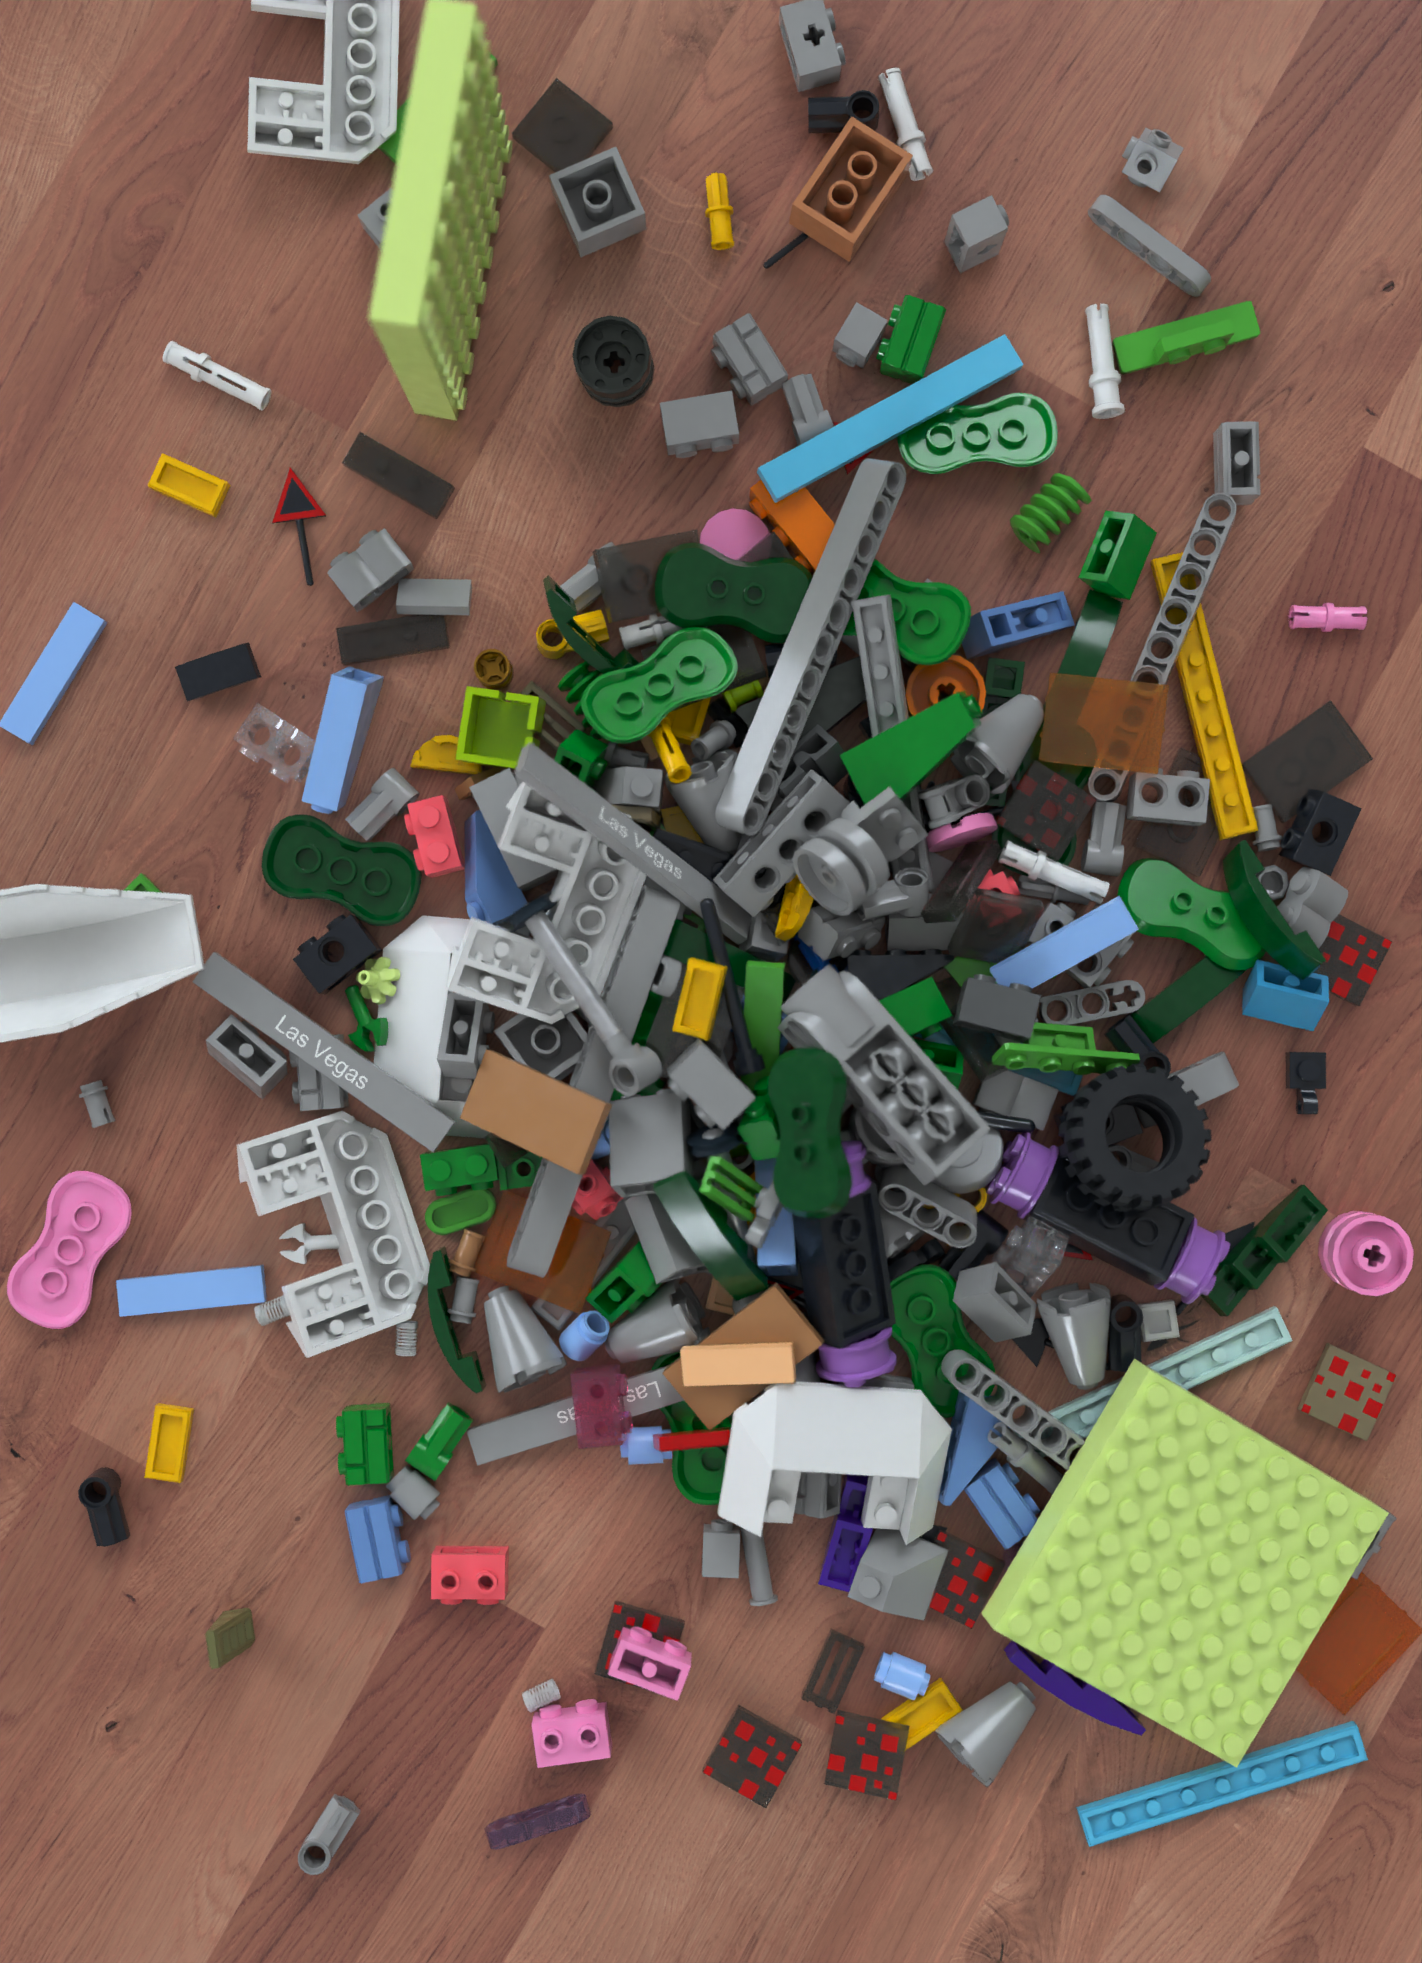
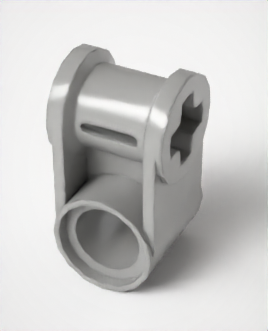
M975 774L935 785L917 793L919 799L924 800L930 817L928 825L932 829L960 819L962 815L984 806L989 800L990 788L985 778Z

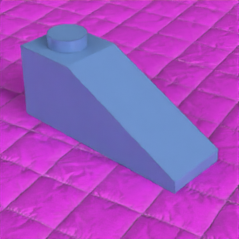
M1064 591L980 611L971 616L968 631L962 642L967 660L995 653L1074 626L1075 623Z
M477 810L464 822L466 908L470 919L473 917L499 925L526 905L527 901L521 889L517 887L481 811Z
M961 1391L958 1393L955 1414L950 1425L952 1431L938 1499L942 1505L951 1506L996 1451L997 1447L988 1441L989 1431L992 1430L997 1436L1002 1437V1434L993 1427L1001 1421Z

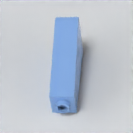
M350 666L331 675L301 800L312 804L311 808L313 810L332 814L333 811H338L346 805L384 676Z
M776 1158L755 1160V1181L768 1189L773 1181ZM784 1207L774 1226H771L762 1248H757L758 1267L768 1277L798 1275V1252L792 1213L788 1212Z

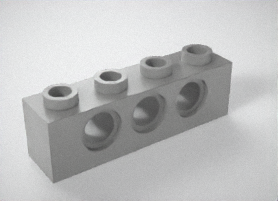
M811 769L765 820L761 830L749 838L713 881L755 918L760 911L770 906L774 895L784 884L792 881L797 875L793 864L795 851L808 840L817 838L818 832L829 822L842 818L841 813L850 802L824 778ZM816 811L814 819L810 823L804 824L806 816ZM791 839L790 846L780 852L782 843ZM767 867L765 874L761 878L755 879L757 871Z

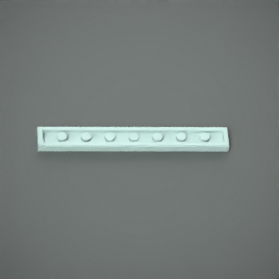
M1273 1306L1147 1366L1184 1389L1189 1390L1293 1340L1278 1308ZM1123 1377L1050 1410L1048 1413L1082 1438H1086ZM1048 1427L1042 1432V1440L1051 1436L1053 1427ZM1013 1430V1432H1014L1019 1438H1023L1022 1436H1020L1018 1433H1016V1432ZM1034 1446V1451L1041 1455L1042 1458L1048 1456Z

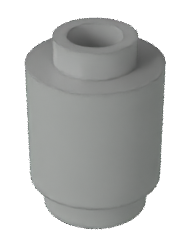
M408 1465L386 1486L392 1492L390 1497L413 1520H416L419 1516L426 1520L440 1505L436 1498L441 1493L417 1469L412 1471Z

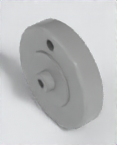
M991 1128L931 1182L956 1194L973 1192L989 1184L998 1174L1003 1162V1141L999 1130Z

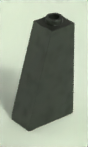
M860 656L828 669L799 740L817 724L826 732L831 731L867 701ZM762 697L739 707L735 711L736 717L748 731Z

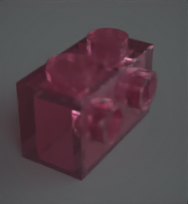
M620 1364L576 1368L570 1374L578 1449L623 1445L627 1439V1433H632V1417L630 1410L625 1411L623 1396H628V1381L626 1374L620 1373Z

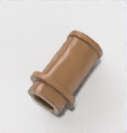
M464 1229L454 1259H449V1263H451L449 1270L459 1275L470 1277L471 1272H475L477 1269L474 1267V1264L486 1236Z

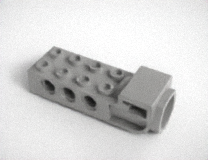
M828 965L806 982L781 1006L787 1017L778 1026L779 1031L795 1049H823L832 1053L839 1060L847 1081L846 1097L924 1186L937 1178L991 1129L866 986L851 973L846 971L837 973L831 965Z

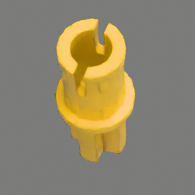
M712 173L706 177L708 208L705 210V216L710 220L712 249L725 250L734 246L731 215L734 213L732 206H729L726 175Z

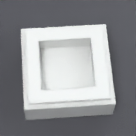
M1174 1300L1137 1304L1143 1313V1323L1140 1326L1141 1341L1150 1342L1180 1337Z

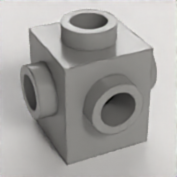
M1145 128L1139 139L1132 136L1122 155L1123 158L1128 160L1122 173L1128 175V179L1133 184L1140 187L1148 186L1160 193L1184 148L1172 142L1171 137L1167 133L1158 129L1151 131Z

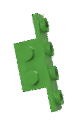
M1246 301L1116 337L1112 341V346L1120 373L1127 374L1167 362L1177 364L1189 359L1192 355L1203 352L1205 355L1219 352L1228 345L1258 337L1260 329L1251 301Z
M1039 1022L1034 1023L1031 1039L1025 1043L1022 1042V1044L1004 1043L992 1056L993 1065L1006 1066L1007 1069L1011 1070L1026 1067L1038 1068L1040 1071L1047 1073L1058 1070L1073 1071L1076 1075L1104 1074L1112 1068L1119 1066L1127 1068L1132 1064L1140 1062V1057L1137 1053L1096 1050L1093 1027Z

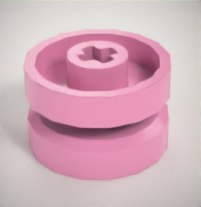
M1350 1211L1340 1214L1326 1225L1319 1239L1318 1256L1322 1269L1333 1282L1361 1295L1380 1296L1393 1292L1405 1282L1412 1269L1414 1251L1409 1236L1398 1223L1381 1215L1363 1211ZM1367 1249V1254L1363 1257L1364 1251Z

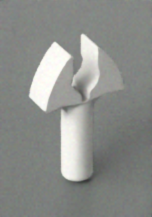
M305 1223L292 1227L279 1237V1239L293 1237L299 1242L304 1243L296 1251H280V1254L299 1264L307 1263L306 1255L311 1250L339 1249V1242L334 1234L311 1236L305 1231Z

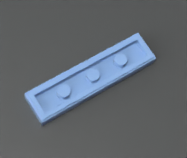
M73 601L1 719L0 727L28 744L33 745L108 622Z
M1117 896L990 967V972L999 985L1010 987V983H1018L1033 989L1139 929L1121 897Z
M264 1265L116 1280L119 1317L263 1303L267 1301Z

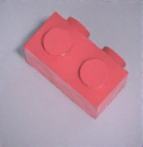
M440 795L407 804L409 814L404 815V820L409 836L415 835L419 849L413 850L418 870H424L425 875L430 878L464 870L465 863L448 799Z
M436 1546L431 1554V1599H440V1602L446 1605L460 1604L463 1602V1599L477 1600V1603L481 1605H494L499 1603V1600H505L508 1592L509 1546Z

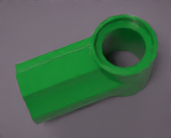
M448 1402L433 1422L434 1424L427 1434L423 1433L405 1461L433 1481H436L453 1456L452 1451L474 1419L460 1407Z

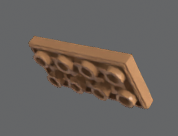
M486 1049L460 1118L578 1175H585L612 1104L496 1051Z
M776 1282L695 1346L793 1342L796 1365L823 1345L824 1339ZM681 1357L669 1365L662 1373L709 1431L770 1385L684 1386Z

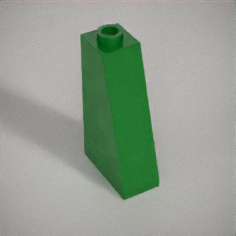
M965 691L957 692L842 753L840 757L864 804L866 805L888 787H891L901 801H903L982 724L979 716L982 715L981 708L973 695L967 696Z

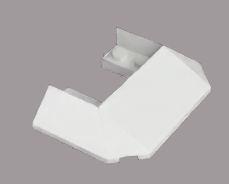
M251 0V11L324 19L323 85L249 77L247 153L360 164L394 135L397 130L400 0Z
M522 782L506 805V808L511 812L498 847L501 850L559 870L551 890L552 893L549 896L550 900L557 902V904L546 912V915L601 996L647 875L526 783ZM623 813L624 815H626L629 819H631V820L633 821V819H632V817H631L630 815H628V814H626V813ZM471 917L461 946H453L447 990L550 1024L565 1018L564 1015L580 1008L535 938L511 932V930Z
M422 915L383 948V957H388L391 960L388 969H398L400 971V978L397 981H391L396 986L394 996L389 997L386 995L385 1003L378 1006V1018H387L388 1040L386 1046H377L375 1041L374 1064L456 1121L448 1132V1136L505 1140L460 1118L475 1079L444 1077L437 1061L448 992H452L447 990V982L453 946H461L470 919ZM509 922L497 925L508 930L513 929V925ZM527 926L515 931L530 937V930Z
M340 1111L238 1144L240 1183L247 1181L258 1216L320 1196L332 1234L336 1236L339 1242V1249L337 1250L342 1262L341 1266L281 1287L292 1321L286 1322V1325L306 1358L411 1319L417 1306L415 1304L423 1287L428 1283L430 1263L387 1134L357 1121L355 1117L344 1111Z
M795 1381V1383H774L764 1389L765 1393L749 1405L745 1403L734 1411L717 1511L718 1516L759 1537L762 1534L763 1522L792 1524L802 1471L869 1476L861 1516L864 1528L900 1530L906 1545L933 1528L952 1429L921 1390L871 1386L847 1387L842 1384Z

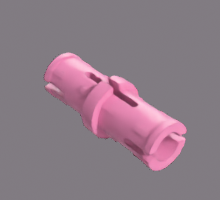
M1324 603L1322 607L1291 605L1288 618H1293V621L1288 622L1289 628H1321L1322 632H1331L1333 629L1364 630L1367 617H1362V614L1366 615L1367 609L1365 606L1334 607L1333 603Z

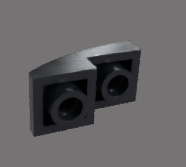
M249 642L175 666L187 701L196 700L261 677Z

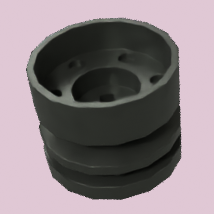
M609 315L593 320L581 330L575 340L573 361L577 375L590 397L602 405L617 408L631 405L643 397L652 383L654 364L647 338L640 328L626 318ZM614 360H620L621 363L617 373H612L610 369L613 366Z

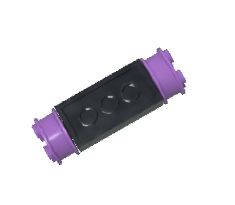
M1029 1132L1022 1133L1021 1135L1018 1134L1013 1142H1007L1003 1149L1004 1163L995 1178L985 1187L986 1193L990 1195L989 1202L991 1204H996L1000 1201L1017 1210V1217L1039 1227L1151 1286L1154 1285L1158 1290L1166 1287L1180 1294L1181 1300L1185 1304H1191L1200 1294L1207 1296L1211 1292L1216 1282V1276L1213 1274L1219 1262L1224 1260L1230 1249V1243L1225 1241L1224 1232L1217 1230L1212 1233L1197 1225V1219L1194 1217V1214L1171 1202L1136 1212L1134 1209L1126 1212L1114 1210L1112 1204L1102 1206L1094 1202L1095 1194L1092 1192L1084 1194L1077 1187L1081 1183L1077 1175L1069 1177L1065 1167L1071 1165L1068 1156L1061 1157L1057 1146L1052 1145L1050 1148H1047L1030 1139L1031 1133Z
M841 1141L852 1173V1189L846 1205L841 1211L828 1217L805 1218L792 1214L808 1321L824 1339L823 1345L818 1348L820 1359L816 1363V1372L826 1380L844 1382V1385L847 1387H859L864 1385L867 1379L887 1374L894 1370L897 1358L896 1354L889 1348L888 1338L892 1335V1325L896 1324L877 1187L875 1182H871L870 1176L864 1173L862 1159L866 1156L867 1149L861 1141Z

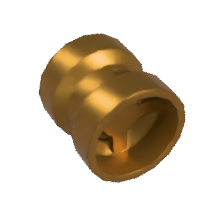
M487 649L476 657L474 672L485 688L501 690L510 684L513 678V668L502 651Z

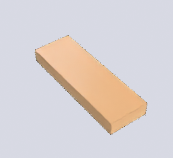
M793 1342L683 1346L680 1350L684 1386L795 1383L797 1379Z

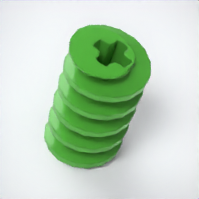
M1055 473L1050 478L1051 484H1044L1040 489L1041 494H1034L1030 499V504H1024L1021 507L1020 515H1014L1010 519V525L1017 538L1036 553H1040L1036 544L1038 541L1047 546L1051 543L1046 533L1047 531L1055 535L1061 533L1056 523L1058 520L1066 525L1071 523V519L1067 514L1068 510L1077 515L1081 512L1077 503L1078 500L1085 504H1089L1092 501L1086 490L1070 476Z

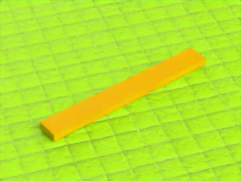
M1183 552L1155 558L1150 562L1161 605ZM1192 574L1185 575L1180 580L1181 586L1186 590L1197 588L1194 575ZM1200 603L1177 658L1176 667L1204 779H1210L1209 799L1219 838L1224 840L1258 831ZM1178 608L1171 609L1166 614V619L1171 624H1181L1187 618L1186 613Z

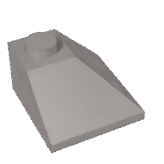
M876 1529L859 1562L848 1597L881 1612L924 1621L949 1550L919 1537L906 1545L900 1530Z

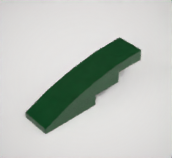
M686 1170L654 1183L653 1189L689 1246L714 1278L736 1301L768 1289V1277L748 1258V1245L728 1226L727 1212L719 1204L699 1192L701 1185Z
M1305 1185L1298 1186L1269 1212L1220 1262L1213 1274L1216 1276L1214 1287L1207 1296L1200 1294V1296L1220 1316H1229L1249 1290H1257L1278 1263H1286L1328 1209Z

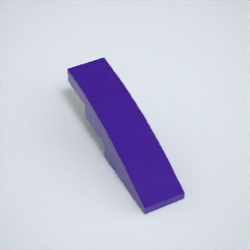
M845 1474L840 1495V1514L834 1515L818 1580L819 1585L846 1592L850 1591L859 1562L868 1547L873 1528H864L861 1522L869 1478L867 1475Z
M1013 1640L1004 1648L1008 1659L1039 1686L1071 1707L1106 1724L1141 1736L1146 1731L1140 1719L1117 1699L1080 1678H1075L1071 1673L1046 1659L1039 1663L1020 1644Z

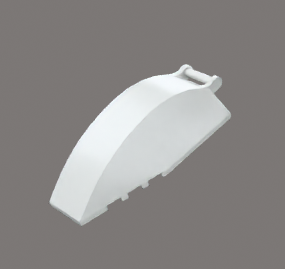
M32 884L0 890V1043L67 1031L205 969L192 895Z

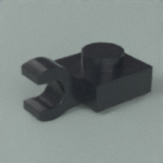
M1286 1052V1089H1297L1296 1114H1318V1099L1315 1089H1326V1052Z

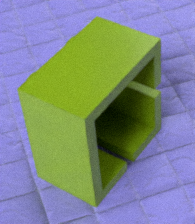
M466 686L456 760L516 770L523 747L531 742L539 748L540 740L533 737L534 732H542L546 700L536 696L510 692L504 694L497 690Z

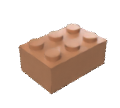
M851 116L793 202L789 224L850 262L906 179L913 155Z

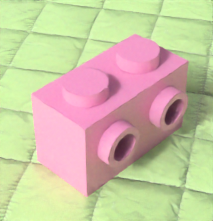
M623 1627L610 1660L608 1675L678 1701L691 1667L692 1653L686 1651L687 1647L680 1642L666 1640L665 1643L652 1638V1634L643 1628L632 1627L630 1630Z
M587 1699L577 1702L574 1707L561 1708V1705L552 1704L541 1707L539 1712H534L531 1725L537 1768L611 1758L612 1739L607 1703H597L595 1699Z

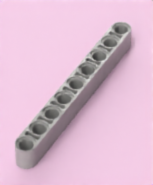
M1213 494L1203 504L1088 782L1089 792L1097 802H1114L1123 790L1233 527L1237 507L1233 498L1228 494ZM1222 506L1228 510L1229 516L1225 520L1215 521L1210 517L1209 511L1214 507ZM1207 540L1213 543L1215 550L1210 555L1204 556L1198 554L1194 546L1199 541ZM1189 574L1195 575L1200 579L1201 584L1194 590H1186L1180 584L1182 577ZM1178 608L1186 613L1187 618L1181 624H1171L1166 619L1167 612ZM1159 642H1165L1171 646L1172 653L1167 658L1160 659L1152 654V647ZM1144 676H1152L1157 680L1158 687L1153 692L1144 693L1139 690L1137 683ZM1129 710H1138L1143 714L1144 721L1137 727H1129L1123 722L1125 713ZM1118 743L1125 744L1130 749L1129 756L1123 761L1111 759L1109 750L1113 745ZM1102 777L1113 779L1116 783L1114 791L1109 795L1097 793L1094 787L1098 779Z

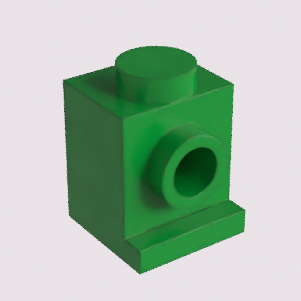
M526 1149L498 1152L496 1157L500 1190L532 1186L543 1157ZM527 1162L531 1166L529 1175L524 1176L518 1172L519 1163Z

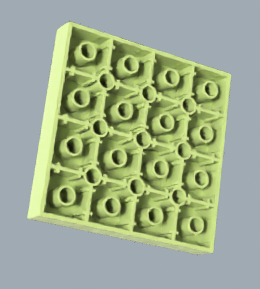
M427 0L369 320L414 413L457 421L459 409L464 410L467 402V388L463 387L465 374L471 375L473 369L474 353L470 352L472 339L477 340L479 335L480 317H476L478 303L484 304L487 283L482 280L484 269H490L492 264L493 247L489 246L491 233L496 234L499 226L500 214L495 209L497 198H503L505 193L506 176L502 175L504 163H510L512 140H508L509 126L505 125V110L501 109L502 94L497 93L498 77L493 76L494 59L489 58L490 41L485 40L486 23L480 21L477 4L456 0Z
M1134 1358L1086 1438L1084 1445L1081 1446L981 1614L993 1630L1229 1764L1238 1767L1389 1513L1368 1498Z

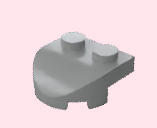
M888 787L862 808L853 800L841 813L842 819L850 820L858 825L875 841L887 862L899 858L928 836L921 823L891 787Z

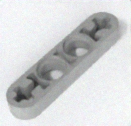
M1100 195L1089 208L1088 215L1099 228L1187 294L1198 297L1211 282L1210 274L1202 265L1110 196Z
M1122 980L1040 997L1039 1015L1043 1023L1072 1025L1131 1013L1143 1006L1145 991L1136 981ZM1125 986H1127L1129 991H1135L1136 998L1131 1000V1006L1128 1007L1125 1001L1113 1002L1111 1004L1114 1010L1109 1011L1110 1000L1105 989L1110 988V996L1124 993ZM1089 993L1097 994L1102 1001L1100 1010L1095 1014L1087 1013L1082 1006L1083 998ZM1059 1000L1065 1005L1066 1014L1062 1020L1053 1021L1048 1017L1047 1006L1051 1001Z

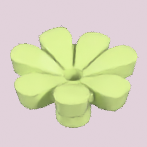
M379 957L378 960L368 959L365 962V970L356 974V981L363 984L360 990L362 997L368 1000L371 998L372 1002L378 1005L385 1003L386 995L389 997L394 996L396 986L391 981H397L400 978V971L398 969H388L391 964V960L388 957Z

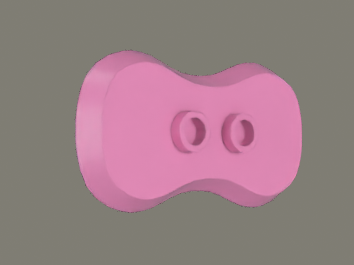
M89 1171L69 1173L55 1184L48 1198L45 1225L39 1239L16 1262L8 1277L7 1296L10 1304L21 1316L46 1328L63 1329L70 1327L84 1315L91 1300L95 1270L104 1254L126 1233L131 1221V1203L128 1195L120 1186L102 1175Z

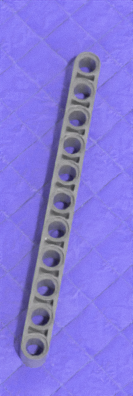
M868 458L858 468L717 804L715 819L720 827L752 836L761 830L852 614V601L857 600L904 489L906 470L903 464L899 462Z
M646 885L641 889L601 995L605 1005L630 1043L680 906V900L673 895ZM590 1025L569 1085L609 1103L614 1090L609 1075L611 1066L609 1061L613 1059V1056L592 1025ZM542 1158L509 1249L507 1267L542 1278L546 1275L583 1175H578Z

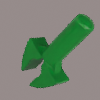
M357 985L347 987L345 993L358 1022L357 1030L349 1034L348 1037L360 1049L366 1052H375L374 1046L369 1039L370 1032L372 1031L377 1046H386L388 1040L387 1018H378L376 1020L371 1018Z

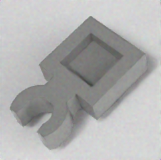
M773 1181L769 1189L763 1187L754 1206L758 1209L757 1217L745 1237L748 1244L759 1249L762 1248L771 1226H774L783 1208L777 1198Z

